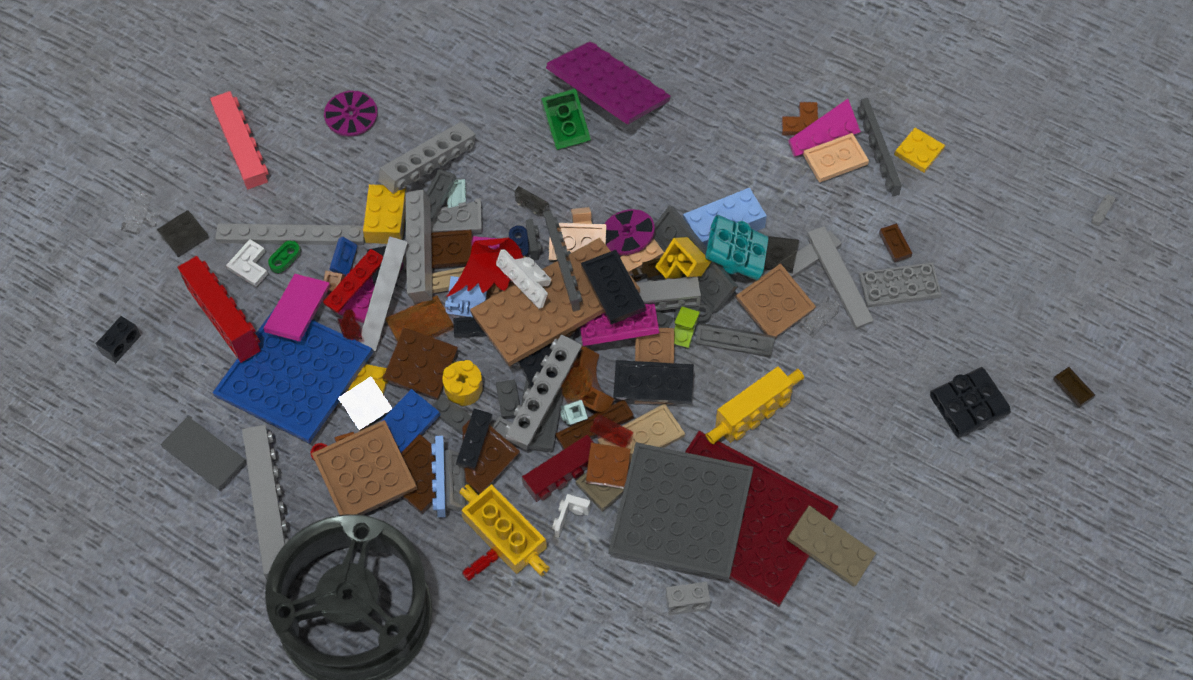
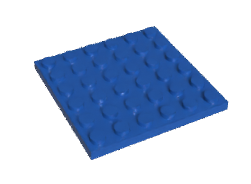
M271 312L256 332L260 343H258L260 352L242 363L237 359L212 393L215 397L310 444L339 403V397L346 393L374 351L371 347L314 320L311 321L301 341L264 332V326L270 318Z

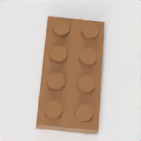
M659 328V334L636 337L635 361L674 363V328ZM635 401V404H674L666 402Z

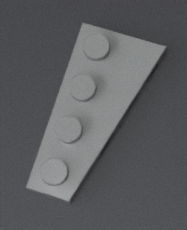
M481 198L474 199L475 202L467 204L466 202L459 203L458 206L448 208V206L440 208L441 210H439L434 222L431 221V233L470 229L472 233H482Z

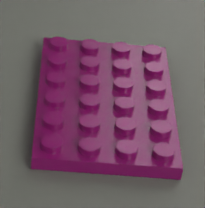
M591 41L547 62L546 65L547 70L627 125L669 102L671 97L663 89L657 87L650 80L645 79L635 70H632L622 61L617 60L610 53L602 50Z

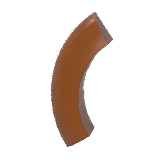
M582 346L578 357L570 369L569 384L572 391L579 398L578 400H582L585 406L602 412L607 410L614 400L611 396L604 393L597 380L596 368L599 354Z

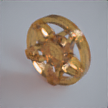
M583 366L573 367L561 386L563 396L573 402L582 399L592 385L593 376L591 371Z

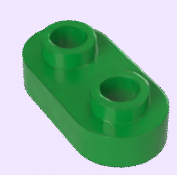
M286 241L270 256L268 264L272 272H284L299 257L301 251L297 242Z

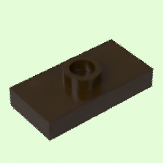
M1070 367L1053 378L1079 408L1095 397V394Z

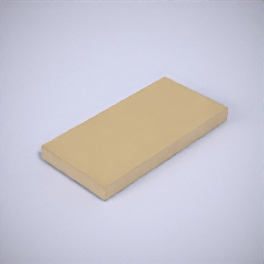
M664 403L597 439L598 444L630 448L628 466L630 467L636 442L665 448L685 437V432Z

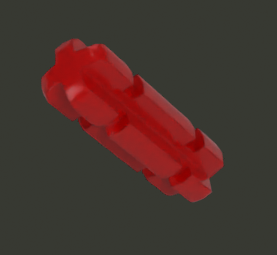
M490 549L486 552L485 556L482 555L474 561L470 568H465L462 571V575L466 580H471L475 577V574H479L487 568L490 562L496 561L498 554L495 550Z

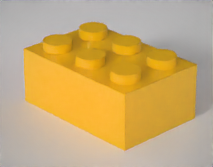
M369 184L363 226L365 243L387 244L389 236L403 240L406 218V187L403 190L392 193L384 185Z

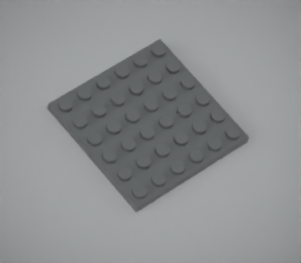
M636 442L608 554L729 581L753 467Z

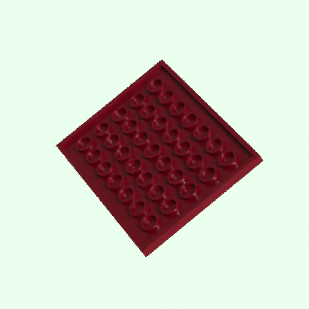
M699 430L685 453L753 467L729 579L780 607L810 557L787 540L789 534L808 506H811L829 520H832L839 506L720 441L711 444L706 438V434Z

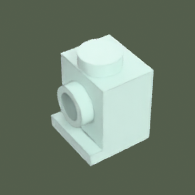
M582 400L573 401L561 406L560 414L563 421H566V424L571 425L588 419Z

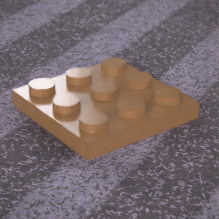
M781 264L735 297L761 330L767 335L775 336V338L816 308L814 303Z

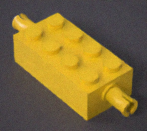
M777 366L717 409L715 428L706 433L708 441L714 444L724 436L731 443L734 440H740L749 429L757 428L763 419H769L775 414L777 409L780 407L784 408L790 403L792 388L804 379L803 373L796 369L787 376Z
M469 484L465 485L466 490L462 488L459 492L469 502V504L461 509L463 520L491 549L495 550L498 556L516 574L529 564L540 576L544 575L543 572L547 573L550 567L538 556L547 548L546 539L492 484L479 495Z

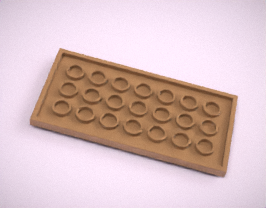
M600 237L566 257V260H570L573 272H570L571 276L575 275L578 286L575 289L581 293L582 302H579L580 310L572 311L558 261L542 269L552 279L549 286H543L548 293L543 308H538L516 285H513L470 309L472 316L508 366L552 343L554 339H559L561 334L566 335L604 313L581 268L582 262L610 252ZM631 277L636 289L640 293V287Z

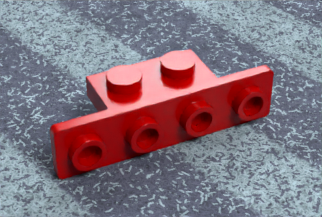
M370 249L323 301L324 305L339 313L381 266L383 256Z

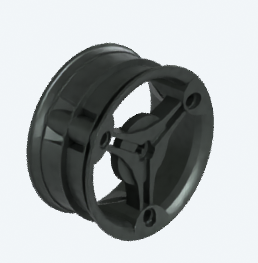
M344 514L316 521L297 532L287 541L275 557L268 573L265 603L271 625L280 638L289 659L303 674L312 680H389L403 671L415 659L428 637L432 621V601L428 585L425 581L421 559L408 538L398 529L382 520L365 515ZM349 547L343 563L330 568L323 574L316 586V591L294 601H290L287 598L293 582L311 562L333 550ZM357 548L362 549L358 564L353 563ZM369 550L394 554L404 562L410 571L412 599L407 615L390 618L378 605L379 585L375 576L366 568ZM317 604L316 606L296 612V610ZM372 613L376 614L385 622V625L381 627L369 616ZM322 616L340 626H350L361 622L379 633V646L354 655L338 656L322 653L310 648L298 639L299 622ZM390 632L398 633L396 636H389Z

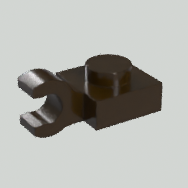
M660 258L642 262V268L633 269L631 277L634 281L639 282L645 277L647 281L664 278L655 267Z

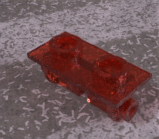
M351 309L346 310L343 313L342 319L337 318L343 337L350 340L362 339L359 330L360 326L356 322L354 311Z
M600 414L596 416L589 430L623 448L626 447L633 434L631 430Z

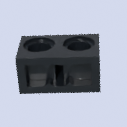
M120 316L95 344L103 356L116 364L141 335L134 323Z

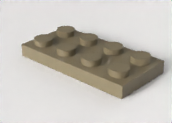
M811 506L806 508L787 538L789 542L853 587L857 585L876 554L872 549Z

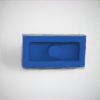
M343 236L340 237L329 270L345 274L346 277L350 272L357 244Z

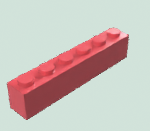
M230 91L211 97L213 109L247 190L267 183L266 175L269 174L265 164L261 165L260 161H263L259 150H255V147H257L255 139L249 136L251 130L248 123L244 124L243 122L246 119L243 111L238 110L240 105L237 97H233Z

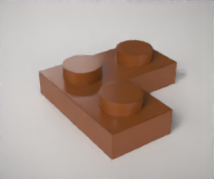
M800 102L799 117L782 116V135H796L818 119V103Z

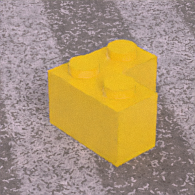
M688 237L673 238L655 267L666 279L681 278L683 274L687 277H697L703 275L711 261L705 258V255Z

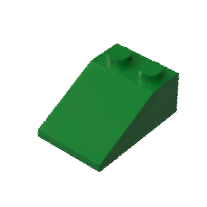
M576 89L541 98L545 119L556 150L591 141Z

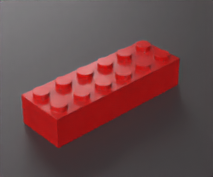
M195 256L179 265L177 268L186 288L240 363L260 352L258 346L260 340L254 333L256 331L250 322H246L244 313L241 309L238 310L236 308L237 305L233 298L226 296L228 293L225 287L218 284L219 280L214 273L209 272L210 268L205 260L201 262L198 256Z

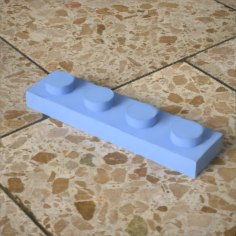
M435 436V443H432V455H436V461L432 462V474L436 473V480H432L433 492H436L437 498H433V510H437V517H446L443 436Z

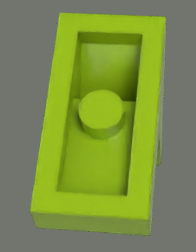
M681 307L674 322L676 324L674 328V344L686 348L690 347L700 315L699 311Z

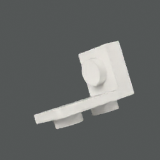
M567 494L565 501L562 500L559 506L560 516L555 518L552 529L555 530V537H560L569 510L576 515L589 514L591 509L590 500Z

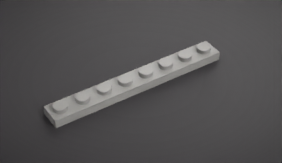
M217 224L215 238L217 243L246 244L250 239L257 244H283L286 241H295L298 244L337 245L338 239L342 236L357 245H364L365 239L363 226Z

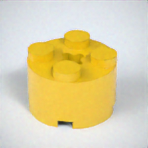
M458 361L444 369L443 385L447 399L460 406H468L480 398L483 391L482 376L479 368L472 361Z

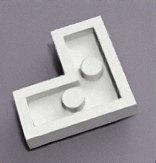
M249 239L226 265L227 270L257 287L268 275L266 269L256 264L265 253V249Z

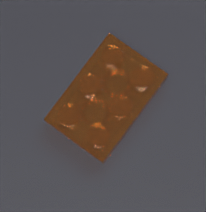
M434 296L430 301H423L386 318V322L397 342L404 327L432 338L454 328L438 296Z

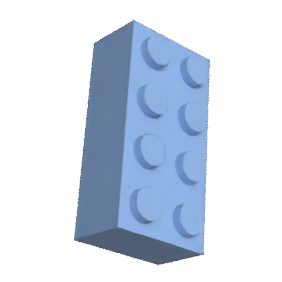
M750 188L683 214V219L706 247L708 245L711 224L716 215L723 216L734 222L745 221L755 231L765 228L767 217Z

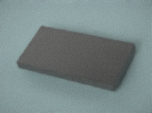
M188 416L161 443L162 448L219 491L247 462L245 458Z

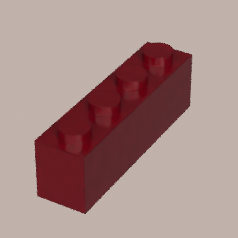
M588 434L522 476L523 485L535 502L547 499L553 491L564 488L570 480L581 477L584 471L587 470L590 445L594 443Z

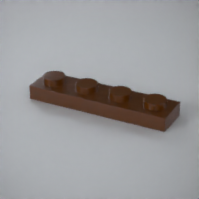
M622 400L605 411L598 412L588 417V419L555 433V437L564 450L587 434L593 439L633 419L634 414L626 401Z

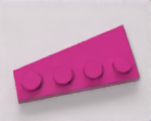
M849 99L844 100L788 140L794 157L818 145L851 133L855 135L861 132Z

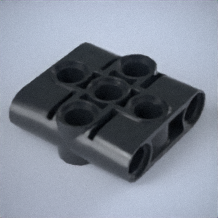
M983 367L977 368L965 375H956L952 381L930 391L933 403L958 438L975 430H983L988 424L1011 413L1008 402ZM950 408L956 409L957 412L951 411ZM977 416L983 417L984 420L979 419Z

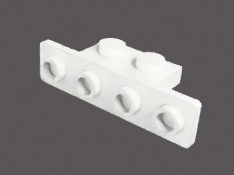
M505 249L501 250L496 265L538 308H543L548 295L543 286H549L552 279L530 257L514 259Z

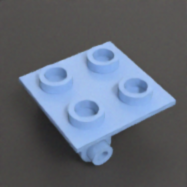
M451 276L449 292L459 277ZM479 283L470 291H467L468 285L455 294L448 296L445 302L446 314L473 317L470 309L486 301L487 291L482 293Z

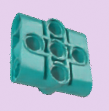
M716 215L711 224L705 258L723 266L724 270L730 274L738 272L758 280L764 270L768 236L751 229L750 225L745 221L734 222L723 216Z

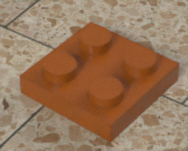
M591 443L585 483L624 489L631 449Z

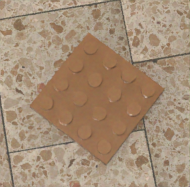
M385 420L312 453L339 515H363L417 489Z

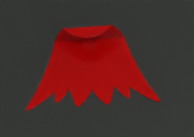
M509 237L474 241L469 260L461 276L446 297L455 294L467 285V291H470L478 283L482 293L486 292L493 283L499 289L505 291L511 279L496 265L500 251L503 249L514 259L523 258L519 246ZM498 244H499V248H497V249H491V248H489V246H494V245H498Z

